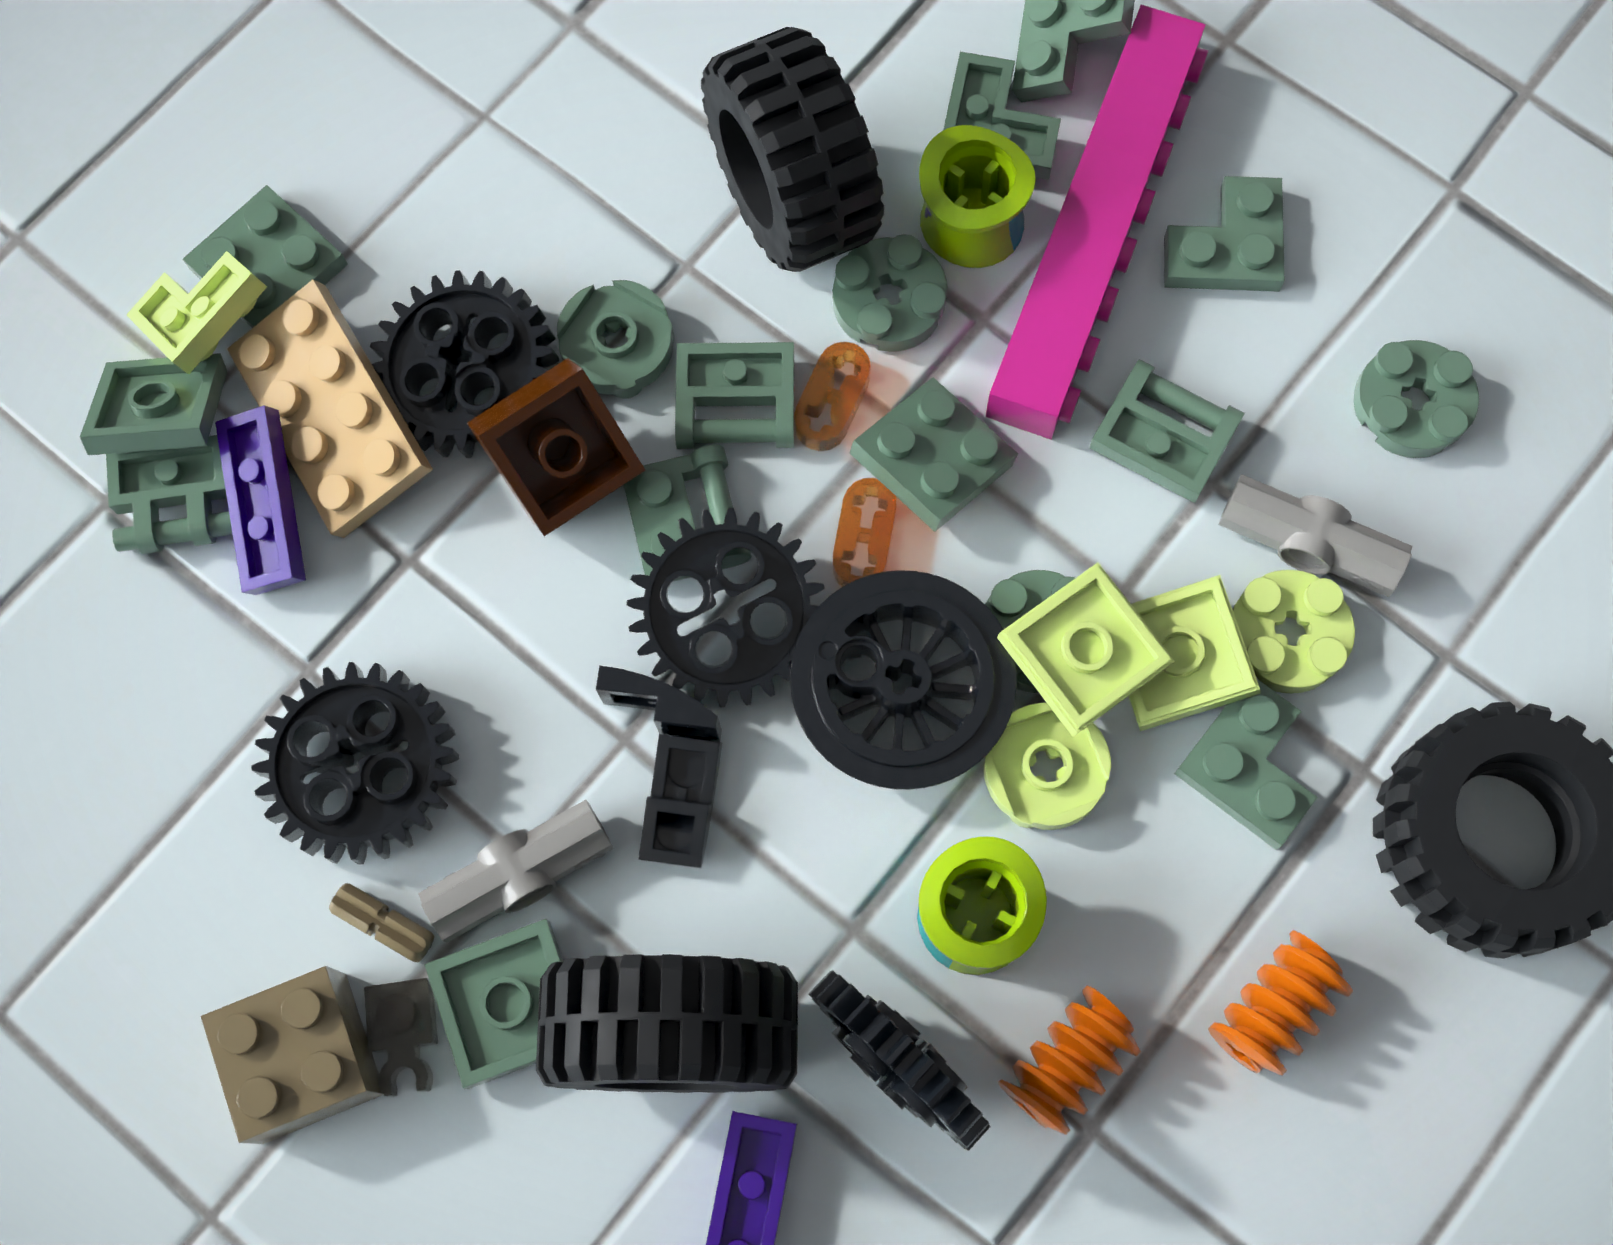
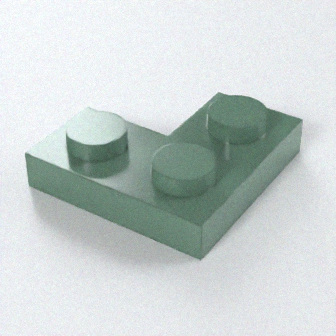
M1025 0L1012 86L1013 93L1021 103L1072 93L1078 45L1131 34L1135 0Z
M960 51L943 130L954 126L972 125L995 131L1013 141L1026 153L1034 167L1035 177L1049 179L1061 118L1006 109L1015 60Z
M1225 176L1221 185V227L1167 226L1164 235V288L1280 292L1285 281L1282 178Z
M1257 679L1261 694L1227 704L1174 774L1277 850L1284 844L1318 797L1266 759L1301 713V710Z

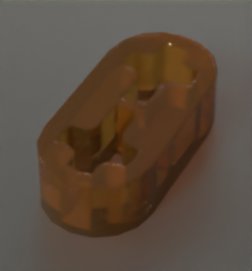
M834 343L824 350L796 406L794 420L797 437L803 445L811 450H831L842 442L868 389L871 372L869 356L863 348L855 343ZM845 362L854 364V375H847L839 390L833 388L835 385L834 368L841 369ZM825 404H831L830 414L833 426L824 425L820 432L813 431L811 419L808 416L818 418Z
M863 478L854 482L847 489L843 498L833 550V575L841 587L865 576L886 572L896 519V496L876 478ZM866 497L878 498V508L886 510H879L874 513L871 529L861 527L862 511L861 508L854 506L864 505ZM858 542L868 544V563L876 565L875 567H865L862 576L851 574V565L843 562L844 560H854Z

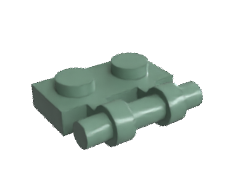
M217 435L209 436L207 446L192 447L184 450L163 449L138 451L129 454H106L109 508L117 515L133 512L134 526L115 528L112 532L114 547L118 552L139 549L142 554L163 551L164 545L192 541L195 546L215 543L217 537L233 535L229 511L212 513L211 500L227 498ZM186 504L187 518L159 521V508Z

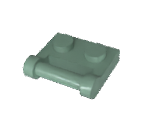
M794 342L677 343L676 448L695 449V443L776 442V448H794ZM695 406H776V419H695Z
M1139 359L1092 438L1089 448L1195 503L1245 413L1231 405L1225 410L1156 375L1153 373L1154 366ZM1143 394L1208 427L1214 432L1211 437H1208L1138 401V398Z
M721 445L703 446L694 450L689 455L643 465L645 471L624 484L640 557L643 551L661 557L665 549L657 536L660 532L668 535L675 541L680 539L682 535L678 520L684 518L696 530L684 481L697 478L702 479L709 511L716 525L724 524L728 508H733L724 470L728 467L725 449ZM742 548L729 551L722 560V569L748 562L752 557L751 552ZM641 557L644 574L650 576L653 568ZM682 576V577H679V578L675 579L674 581L681 580V579H686V578H690V577H689V576Z

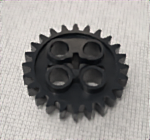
M457 270L452 279V286L445 287L437 275L432 276L431 293L425 295L415 286L410 288L415 302L410 307L395 301L392 306L400 318L396 323L380 321L378 325L389 337L387 341L372 342L370 348L383 359V361L373 363L372 366L420 448L426 451L434 443V449L442 457L448 458L456 443L458 450L468 459L472 458L475 442L479 441L467 422L547 372L548 370L544 367L558 363L559 357L552 348L547 347V345L556 340L549 326L542 325L547 318L538 305L530 307L532 301L522 288L513 293V288L504 277H501L492 286L490 279L484 271H479L472 285H470L462 272ZM474 317H477V318L472 322V324H471V326H470V329H469V324H470L471 319L474 318ZM452 324V329L445 338L433 341L435 333L441 327ZM501 333H508V337L502 346L487 350L492 338ZM439 378L436 388L430 394L420 396V390L427 381ZM487 387H495L490 400L482 405H474V400L481 390ZM456 401H458L456 409L453 412H449L454 407Z
M731 507L727 510L724 524L716 525L708 509L702 512V528L694 530L684 518L679 519V529L682 537L675 541L668 535L660 532L657 536L665 549L661 557L644 551L641 555L644 561L653 568L650 576L632 575L630 579L636 585L645 589L644 597L627 600L626 606L633 609L642 610L644 619L628 627L629 632H647L650 639L638 649V655L643 656L656 652L661 659L655 665L651 674L656 677L671 669L676 673L672 686L680 690L687 682L695 684L694 699L699 702L704 698L708 689L716 690L719 706L725 707L730 691L738 690L745 705H751L752 687L760 685L770 697L774 696L775 690L771 678L779 674L784 679L790 681V666L788 663L792 660L796 642L806 622L819 607L810 604L809 596L825 589L823 583H806L804 577L817 564L816 561L813 559L797 563L793 558L802 544L799 538L785 546L778 542L783 524L776 523L766 534L759 531L760 515L758 512H754L751 515L746 526L737 525L736 513L734 508ZM736 548L750 551L755 556L758 564L754 578L744 584L732 583L724 576L722 571L723 558L729 551ZM682 576L696 579L703 589V600L700 606L690 612H682L675 609L668 599V588L671 583ZM767 579H773L776 582L774 590L737 609L739 620L736 623L729 625L724 617H720L685 636L679 635L677 628L680 624L712 609L716 605L714 594L718 591L725 590L729 597H735ZM767 602L780 606L785 615L784 628L778 635L770 638L757 635L752 630L750 624L751 614L754 609L760 604ZM710 631L721 632L726 635L732 646L728 660L716 666L707 665L702 662L696 652V643L699 637Z
M349 662L345 672V679L340 680L329 667L323 668V686L316 688L303 678L299 680L304 695L303 698L299 701L286 695H282L279 698L282 705L288 711L284 718L266 715L264 721L276 733L274 738L255 740L254 745L269 754V760L251 765L253 772L269 779V782L261 785L254 791L255 796L263 801H276L264 813L265 818L274 824L286 821L279 835L291 843L303 836L300 850L311 856H314L324 845V858L337 864L347 848L350 859L361 865L364 864L367 849L371 846L376 854L385 860L390 858L389 840L396 838L410 848L413 846L412 836L409 832L410 827L416 824L428 831L433 828L431 821L425 815L428 807L445 810L448 807V804L436 792L438 787L456 785L457 780L450 773L442 770V765L459 760V754L453 748L441 746V744L450 740L456 734L448 723L435 724L446 711L437 701L424 705L430 692L421 683L408 690L410 679L403 671L398 670L387 682L386 670L379 663H374L367 677L364 678L361 669L354 662ZM379 712H389L390 720L386 729L378 735L366 736L365 727L367 721ZM322 732H329L330 741L325 751L318 756L307 757V746L313 736ZM403 741L408 742L406 750L398 753L392 751L399 747ZM361 752L365 757L358 760L359 771L352 774L346 768L354 765L353 755ZM396 768H406L407 779L404 786L395 793L383 794L382 782L388 772ZM314 772L322 773L314 777L309 784L304 783L306 775ZM345 788L347 795L345 805L337 813L325 816L323 813V803L327 795L335 789Z
M833 970L809 993L812 1000L820 1007V1010L837 1027L832 1034L852 1054L850 1057L852 1061L867 1077H870L875 1082L879 1079V1083L876 1086L901 1110L905 1107L916 1118L919 1117L929 1127L936 1124L956 1143L968 1151L991 1127L990 1123L982 1116V1112L963 1093L968 1088L963 1080L946 1064L947 1061L930 1042L927 1043L925 1040L919 1039L918 1036L921 1033L896 1010L893 1011L883 1001L879 1000L877 1002L869 995L864 997L852 984H849L841 975H837Z

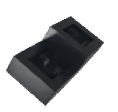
M599 665L596 691L603 704L655 710L654 723L659 734L720 742L722 729L718 716L698 700L665 682L649 676Z
M659 734L651 795L646 800L638 860L696 868L702 867L715 797L722 742Z

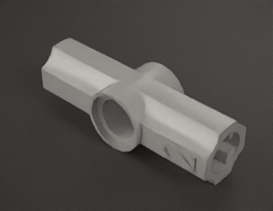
M1242 474L1236 482L1218 524L1278 550L1280 559L1299 571L1314 575H1325L1330 572L1387 597L1395 591L1412 556L1411 550L1413 546L1352 521L1350 512L1333 500L1314 495L1304 496L1299 499Z
M584 800L530 831L526 829L516 830L496 839L477 854V861L446 876L443 880L418 893L421 899V906L441 940L448 943L503 911L506 913L515 912L539 901L555 889L556 881L575 870L583 868L584 865L604 856L614 848L587 800Z

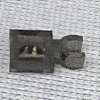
M429 978L364 987L368 1052H387L388 1061L383 1065L379 1073L378 1081L382 1095L385 1097L397 1096L396 1079L398 1074L406 1068L412 1069L416 1075L415 1084L417 1091L430 1092L433 1085V1073L429 1064L420 1056V1047L438 1044L435 999Z

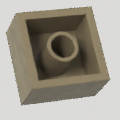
M324 966L201 1016L239 1143L265 1144L385 1095L347 975L343 972Z

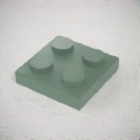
M268 185L262 188L182 259L188 268L201 280L227 251L262 281L267 288L257 298L253 309L247 315L241 317L251 328L256 326L312 279L326 285L348 265L343 254Z
M221 353L212 354L206 360L201 361L190 374H187L175 365L168 357L106 362L80 434V439L87 455L129 454L138 451L163 449L184 450L192 447L207 446L227 375V369Z
M934 377L853 441L849 452L934 532L1010 469L1018 456V453Z
M547 919L424 964L464 1089L476 1087L536 1064L540 978L551 963L556 961L563 962L551 923Z

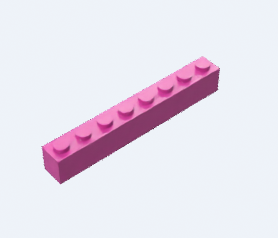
M1140 5L1131 28V34H1129L992 385L985 417L1052 440L1059 420L1070 424L1081 394L1080 389L1072 387L1078 369L1088 373L1090 371L1101 340L1091 336L1097 319L1104 322L1109 320L1119 289L1110 286L1115 270L1123 273L1127 272L1138 241L1128 237L1133 222L1145 224L1156 191L1147 189L1151 174L1163 176L1174 145L1164 141L1169 127L1180 130L1191 100V96L1182 94L1186 81L1197 84L1209 50L1200 48L1199 45L1206 24L1149 6Z

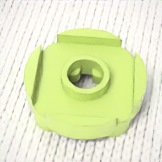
M1299 570L1274 571L1251 581L1232 608L1255 676L1273 691L1302 693L1313 690L1335 675L1347 661L1354 645L1355 627L1350 608L1343 600L1342 589L1337 583L1331 579L1318 578L1314 574ZM1286 617L1295 619L1298 625L1304 627L1306 633L1299 637L1295 646L1288 645L1286 635L1276 634L1275 625L1283 624Z
M1035 703L1012 712L1005 731L985 757L983 765L984 778L987 789L995 804L1000 810L1010 816L1015 824L1024 828L1056 830L1069 827L1090 814L1105 792L1111 770V757L1105 738L1094 723L1073 737L1047 703ZM1045 751L1050 759L1060 757L1064 767L1057 770L1056 781L1046 782L1043 776L1035 777L1030 767L1034 766L1037 762L1035 753Z

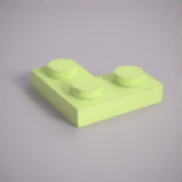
M226 251L190 293L164 272L127 313V316L175 365L187 374H190L201 361L206 360L213 354L219 340L236 321L253 309L257 298L267 286Z

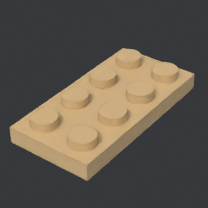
M312 279L227 348L258 406L265 405L279 410L286 456L331 535L345 538L433 470L326 285Z

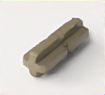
M345 883L339 888L329 905V910L332 914L369 936L375 933V940L413 962H420L428 953L435 936L431 931L394 909L388 912L389 906L350 883Z

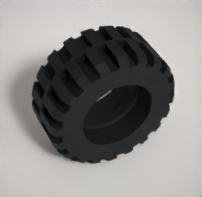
M795 27L782 28L712 57L702 72L701 90L704 93L702 103L708 118L707 127L717 151L716 157L720 168L724 171L728 182L727 186L740 208V214L746 226L750 227L753 232V238L760 248H764L767 258L772 263L777 264L778 268L782 270L801 272L869 243L882 225L881 219L884 216V204L881 201V196L884 192L882 180L877 172L878 161L875 149L871 147L867 135L869 132L863 115L860 116L854 102L856 98L849 84L845 83L840 74V67L833 57L827 55L824 44L818 38H813L812 33Z
M1510 701L1490 703L1480 711L1473 707L1454 714L1444 723L1435 726L1417 740L1413 746L1403 752L1391 766L1393 775L1381 784L1376 801L1384 806L1381 813L1373 817V837L1384 839L1386 849L1376 854L1381 873L1393 871L1400 885L1390 890L1401 907L1412 902L1421 911L1416 917L1415 923L1429 934L1439 930L1447 932V945L1464 952L1481 948L1484 956L1505 959L1517 954L1527 957L1566 946L1591 936V930L1607 926L1613 920V763L1609 759L1613 756V748L1603 738L1592 743L1582 735L1586 730V725L1569 715L1555 722L1550 720L1552 711L1548 707L1529 703L1516 712L1515 705ZM1479 775H1488L1512 781L1532 794L1545 809L1555 833L1556 854L1552 870L1544 883L1531 889H1519L1508 886L1486 874L1466 852L1457 829L1456 805L1462 786L1471 778Z
M605 955L590 956L585 959H565L564 962L556 961L549 965L540 978L536 1072L544 1086L617 1092H754L787 1089L797 1075L798 982L789 968L784 965L778 966L777 963L767 961L757 962L753 959L721 958V956Z

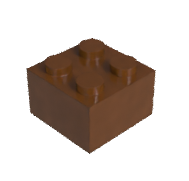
M569 358L467 422L530 520L544 537L645 471L644 466L583 368Z

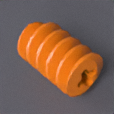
M1295 930L1289 933L1293 946L1281 944L1273 952L1274 961L1277 966L1264 964L1257 971V977L1262 986L1248 983L1240 991L1241 998L1246 1006L1230 1003L1225 1008L1224 1015L1230 1026L1214 1022L1208 1028L1211 1036L1232 1058L1254 1073H1259L1265 1068L1283 1076L1287 1070L1276 1052L1281 1048L1300 1056L1304 1050L1293 1035L1296 1028L1316 1036L1320 1029L1309 1014L1312 1009L1328 1016H1333L1337 1010L1326 995L1328 990L1330 989L1346 997L1350 996L1353 992L1351 986L1342 975V969L1333 958L1317 943Z
M1088 985L1082 992L1089 1008L1071 1002L1065 1008L1066 1016L1073 1028L1056 1021L1047 1028L1055 1048L1040 1041H1035L1030 1047L1038 1067L1018 1060L1012 1066L1020 1087L1004 1080L998 1082L1006 1094L1031 1118L1044 1128L1049 1127L1064 1135L1068 1134L1070 1128L1061 1111L1065 1107L1082 1115H1085L1088 1111L1079 1091L1085 1088L1101 1096L1106 1091L1096 1072L1102 1068L1118 1076L1122 1074L1123 1069L1114 1052L1120 1049L1134 1056H1138L1141 1052L1131 1034L1134 1031L1131 1022L1109 999Z

